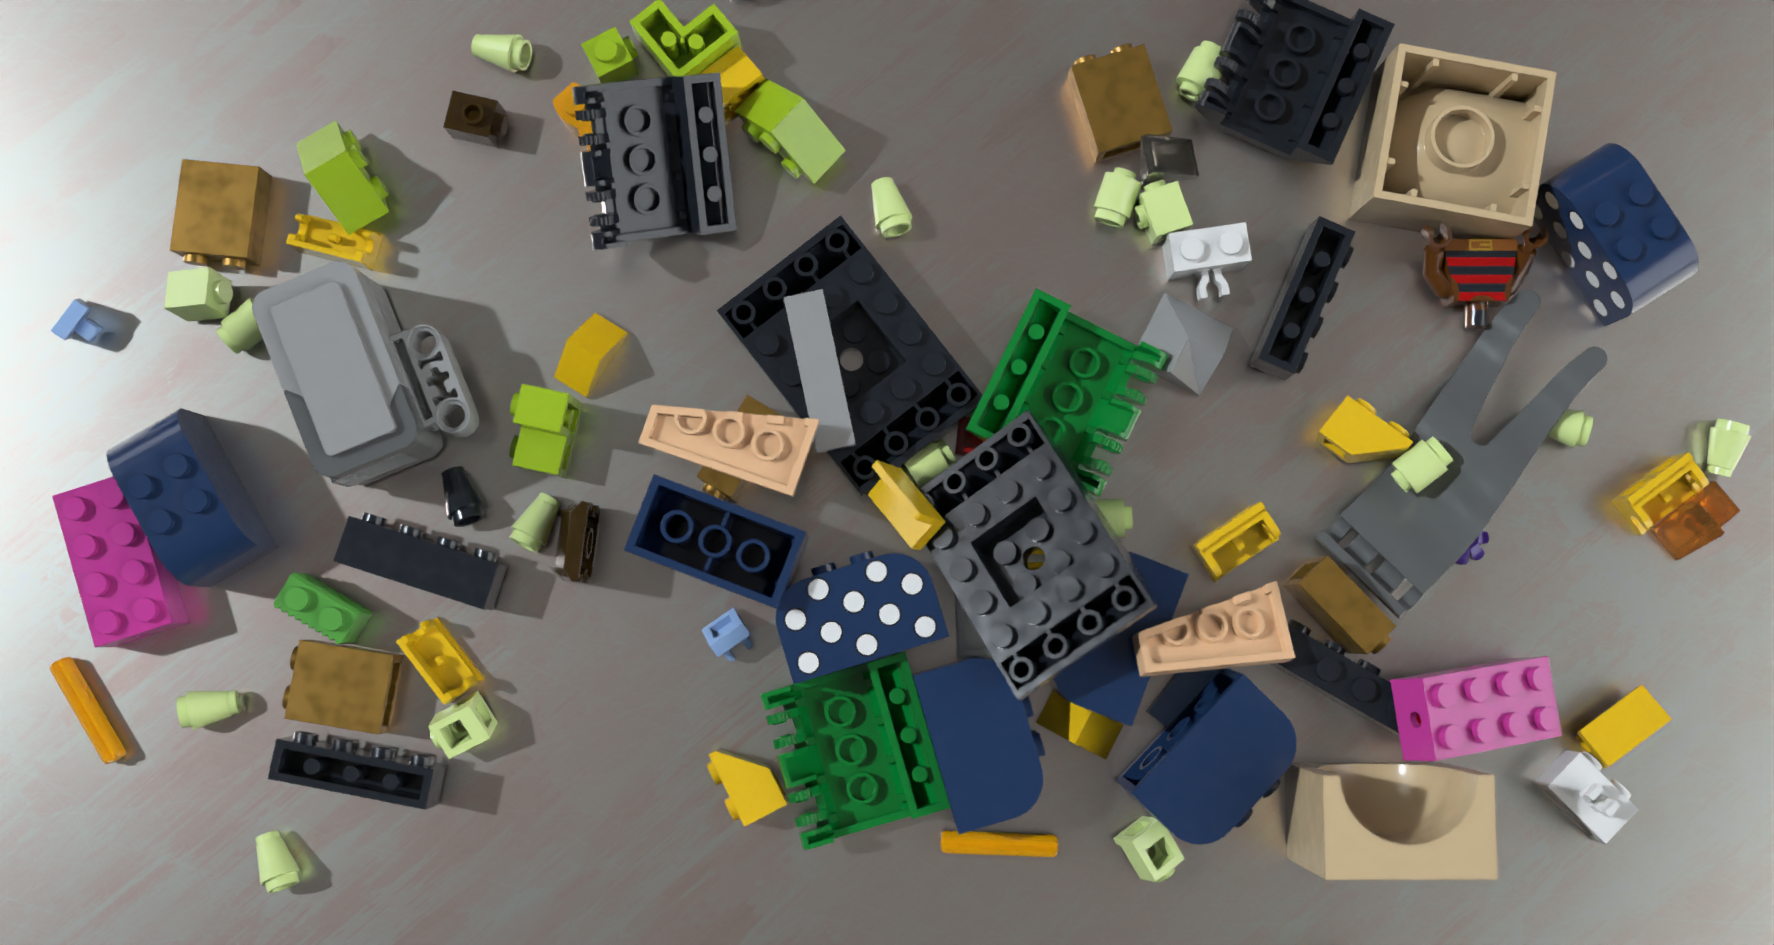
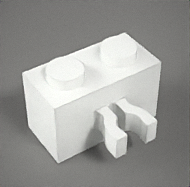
M1246 222L1168 233L1161 243L1167 281L1198 276L1199 283L1196 289L1198 301L1208 298L1206 285L1210 282L1209 275L1212 276L1213 284L1219 289V298L1227 297L1230 294L1229 286L1221 273L1243 270L1252 261Z
M1564 750L1533 784L1590 840L1607 844L1639 809L1629 800L1632 795L1623 785L1614 779L1609 781L1600 772L1602 765L1586 751L1581 753Z

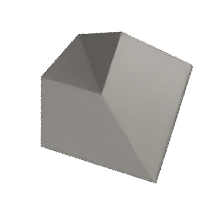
M1164 293L1140 342L1143 341L1168 355L1161 372L1151 370L1162 379L1199 396L1225 354L1233 327Z

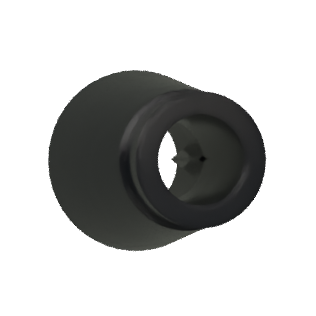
M456 466L443 471L441 476L443 479L447 518L453 521L455 527L468 526L482 520L485 516L483 513L485 504L467 473H465L464 467Z

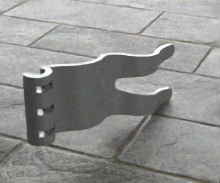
M1532 290L1520 291L1495 316L1489 327L1485 329L1436 397L1409 438L1413 441L1411 445L1413 447L1420 440L1426 442L1433 436L1453 459L1446 466L1448 470L1417 494L1412 488L1404 492L1390 475L1396 470L1391 463L1381 476L1340 514L1338 520L1328 530H1323L1316 536V539L1398 619L1411 610L1473 544L1502 505L1555 424L1580 392L1607 364V354L1603 349L1595 346L1589 347L1560 370L1489 444L1485 446L1476 444L1470 434L1474 423L1514 344L1540 307L1541 299ZM1352 529H1355L1359 533L1358 536L1343 549L1338 543ZM1381 554L1385 561L1372 574H1369L1365 568ZM1407 579L1412 584V587L1399 600H1396L1391 594Z

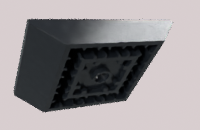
M840 215L720 307L717 312L797 417L805 419L809 418L784 297L823 289L856 446L828 451L826 454L857 492L863 496L881 479L872 468L876 460L900 467L975 409L983 394ZM850 350L859 352L863 357L861 367L854 371L846 370L840 362L842 355Z
M1029 410L919 489L945 520L944 525L925 545L1016 698L1020 701L1157 607L1147 580L1064 453ZM1036 550H1043L1045 554L1044 564L1037 570H1030L1028 567L1030 554Z

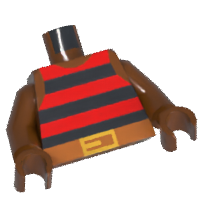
M1444 223L1440 224V233L1433 238V228L1426 225L1422 228L1421 234L1429 245L1424 248L1422 275L1436 297L1441 298L1444 307L1464 308L1465 329L1489 327L1488 308L1499 307L1515 296L1530 271L1537 254L1535 248H1540L1547 243L1549 233L1543 225L1540 227L1536 237L1529 238L1532 227L1522 232L1520 236L1524 242L1519 245L1518 239H1452V232Z

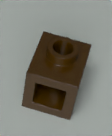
M452 91L443 128L452 138L497 148L499 137H504L506 134L508 115L505 114L506 111L498 100Z

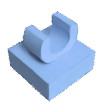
M79 298L72 301L51 329V332L63 340L71 339L76 332L91 342L96 339L103 328L86 318L94 307Z
M734 607L701 629L710 648L717 657L724 654L727 660L734 661L735 657L731 648L739 642H742L748 650L752 648V642L748 637L751 634Z

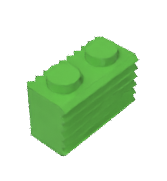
M293 572L274 601L275 608H280L281 612H287L288 616H294L295 620H301L302 624H308V628H315V632H321L322 636H328L329 640H335L336 644L356 643L373 613L307 573Z

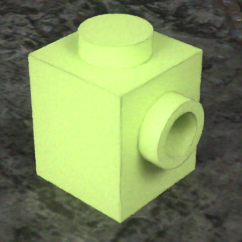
M1159 180L1143 187L1144 192L1139 195L1136 201L1137 206L1134 207L1133 213L1140 229L1145 228L1151 245L1163 241L1168 233L1188 231L1191 228L1193 222L1178 181L1166 184L1165 180Z
M210 267L168 272L164 309L188 322L226 318L229 315L230 302L233 298L231 280Z

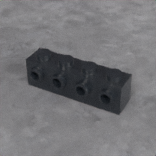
M1321 216L1308 226L1249 366L1284 381L1295 373L1299 374L1309 354L1305 352L1309 339L1316 337L1324 318L1320 316L1325 303L1329 304L1337 291L1339 282L1335 281L1340 268L1344 269L1352 256L1354 247H1351L1350 244L1356 231Z
M364 512L362 519L348 516L333 560L334 562L483 610H493L508 566L496 562L498 554L479 548L475 549L474 554L459 550L461 543L442 536H438L437 542L423 539V530L401 524L398 531L385 526L386 518Z
M1290 619L1287 625L1295 658L1289 662L1270 665L1390 734L1399 736L1391 683L1378 676L1381 669L1363 659H1359L1355 663L1344 656L1346 649L1328 639H1324L1323 643H1320L1309 636L1312 631L1310 628Z
M295 731L294 736L276 739L268 779L424 810L438 805L446 766L434 764L435 757L411 753V757L408 759L395 756L397 750L393 748L372 746V750L367 751L357 749L358 742L340 738H334L331 744L318 741L319 734L306 731Z

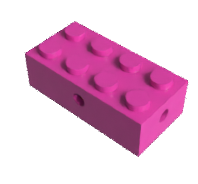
M114 477L52 496L95 648L121 646L190 623L178 580L167 570L155 553Z
M1548 656L1511 658L1390 680L1403 761H1439L1562 736Z

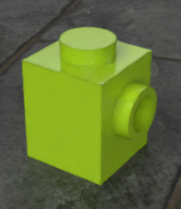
M616 27L581 44L601 83L627 81L639 75L633 61L639 55L629 35L621 38Z

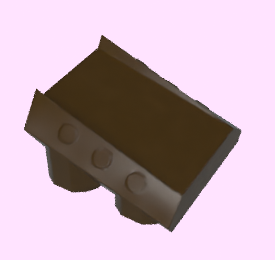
M580 501L569 505L557 513L561 517L556 559L555 564L549 568L563 581L589 583L594 567L600 508L591 502Z

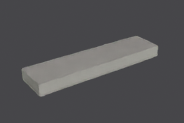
M823 289L784 297L809 418L820 420L814 436L816 453L856 446Z

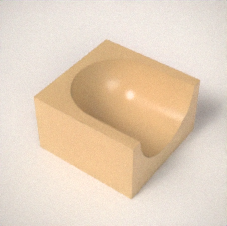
M1399 43L1373 73L1349 219L1421 232L1424 226L1429 225L1433 228L1434 235L1440 233V224L1444 223L1451 230L1453 239H1513L1532 227L1557 72Z
M1443 762L1292 763L1285 772L1287 858L1322 879L1498 880L1495 776L1493 774Z

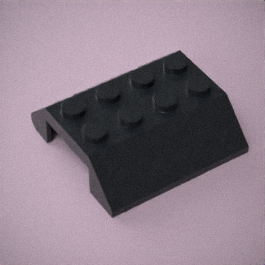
M1246 0L1260 16L1258 17L1255 12L1248 9H1239L1237 11L1236 21L1232 23L1219 51L1221 57L1218 56L1213 66L1229 82V85L1227 86L1226 83L1216 78H1207L1204 85L1206 90L1201 91L1195 109L1217 129L1282 158L1332 165L1395 24L1362 9H1358L1350 19L1309 0Z
M720 73L667 76L572 87L574 105L585 104V109L575 111L576 120H581L582 122L591 121L592 133L578 136L579 146L590 145V150L580 152L584 186H595V190L585 192L586 201L593 203L601 202L602 213L589 217L590 227L600 226V229L590 232L593 250L627 246V242L688 233L707 235L737 230Z

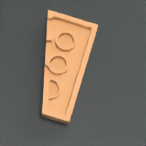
M651 405L638 443L793 497L820 420Z
M1277 581L1266 584L1256 590L1239 594L1216 605L1207 606L1184 617L1181 616L1143 630L1132 637L1140 677L1283 663L1295 658Z

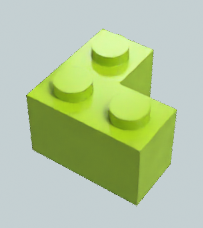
M662 0L654 1L629 21L635 37L667 76L700 74L736 45L742 48L738 31L714 3L684 27Z
M767 78L735 110L744 122L741 126L742 130L754 142L758 143L761 141L774 154L779 152L784 158L781 165L795 179L802 176L815 184L846 151L803 97Z
M334 121L296 143L305 177L348 235L389 212L385 200L389 192L378 175L370 177L364 167L368 163L360 151L363 148L351 129L344 132L339 123Z
M522 384L520 393H514L510 405V415L514 416L513 423L521 427L519 436L514 435L510 445L509 456L513 458L512 466L565 478L582 403L569 393Z

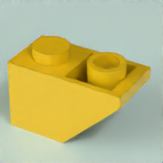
M1348 395L1320 429L1316 439L1318 443L1348 464L1398 458L1408 451L1413 443L1408 438L1409 433L1402 426L1393 421L1386 423L1375 415L1377 411L1371 404L1361 398H1357L1355 401Z
M720 748L708 754L712 762L707 764V768L716 785L723 783L729 795V798L724 801L734 821L741 819L745 827L788 804L789 799L772 765Z

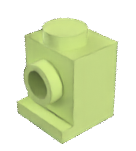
M477 690L468 698L435 714L428 728L430 729V737L434 745L439 749H443L448 759L490 739L498 722ZM460 719V721L462 722L463 726L460 725L457 720Z
M1141 816L1113 838L1115 843L1122 847L1139 878L1152 882L1164 881L1174 874V867L1185 859L1170 832L1154 817Z

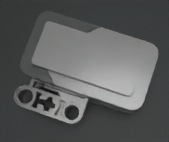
M342 261L329 263L263 290L253 300V315L281 387L285 389L283 390L311 464L316 472L322 476L329 477L332 483L345 487L372 483L437 455L443 446L441 430L455 437L463 438L470 436L478 428L479 414L448 338L432 326L426 324L416 325L401 332L383 287L348 263ZM434 336L436 339L435 348L428 354H422L421 343L425 338ZM441 374L449 377L444 381L447 392L454 397L449 398L445 390L436 386V384L441 382ZM458 408H463L465 411L464 422L460 426L452 428L449 422L451 413Z

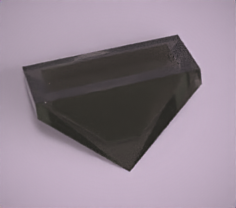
M1151 134L1141 136V188L1159 180L1171 183L1199 176L1192 139Z

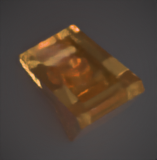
M1710 481L1709 485L1683 502L1650 531L1674 560H1680L1724 535L1725 532L1721 527L1741 510L1716 481Z

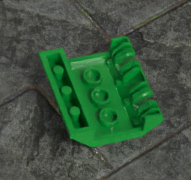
M1036 288L966 430L982 441H986L1029 410L1064 453L1091 495L1100 497L1107 481L1090 471L1110 477L1113 468L1107 462L1101 459H1094L1091 456L1096 447L1112 454H1121L1124 446L1107 436L1127 441L1141 413V410L1132 404L1144 406L1148 399L1142 392L1125 386L1129 378L1155 385L1158 375L1151 370L1161 372L1168 355L1143 341L1135 345L1069 312L1071 305Z
M906 652L869 661L759 694L764 711L783 705L784 711L766 716L768 725L782 724L792 718L796 733L782 735L773 740L775 749L793 744L795 747L793 750L777 755L785 787L791 788L802 784L806 786L788 794L790 803H801L814 796L818 807L815 811L803 813L795 818L797 827H804L813 823L817 825L799 833L803 850L833 843L835 838L911 816L912 819L951 808Z

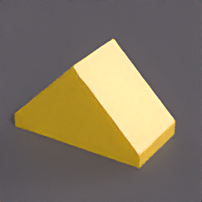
M594 313L567 338L554 378L588 398L629 333Z
M1052 689L1036 721V724L1105 760L1123 727L1122 723L1065 700L1054 689Z

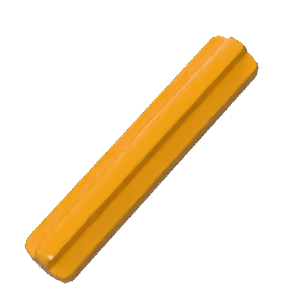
M64 657L50 665V671L103 763L110 764L121 759L126 754V750L73 658Z
M945 830L941 834V851L952 854L1055 857L1058 852V839L1052 834L972 831L958 834V831Z

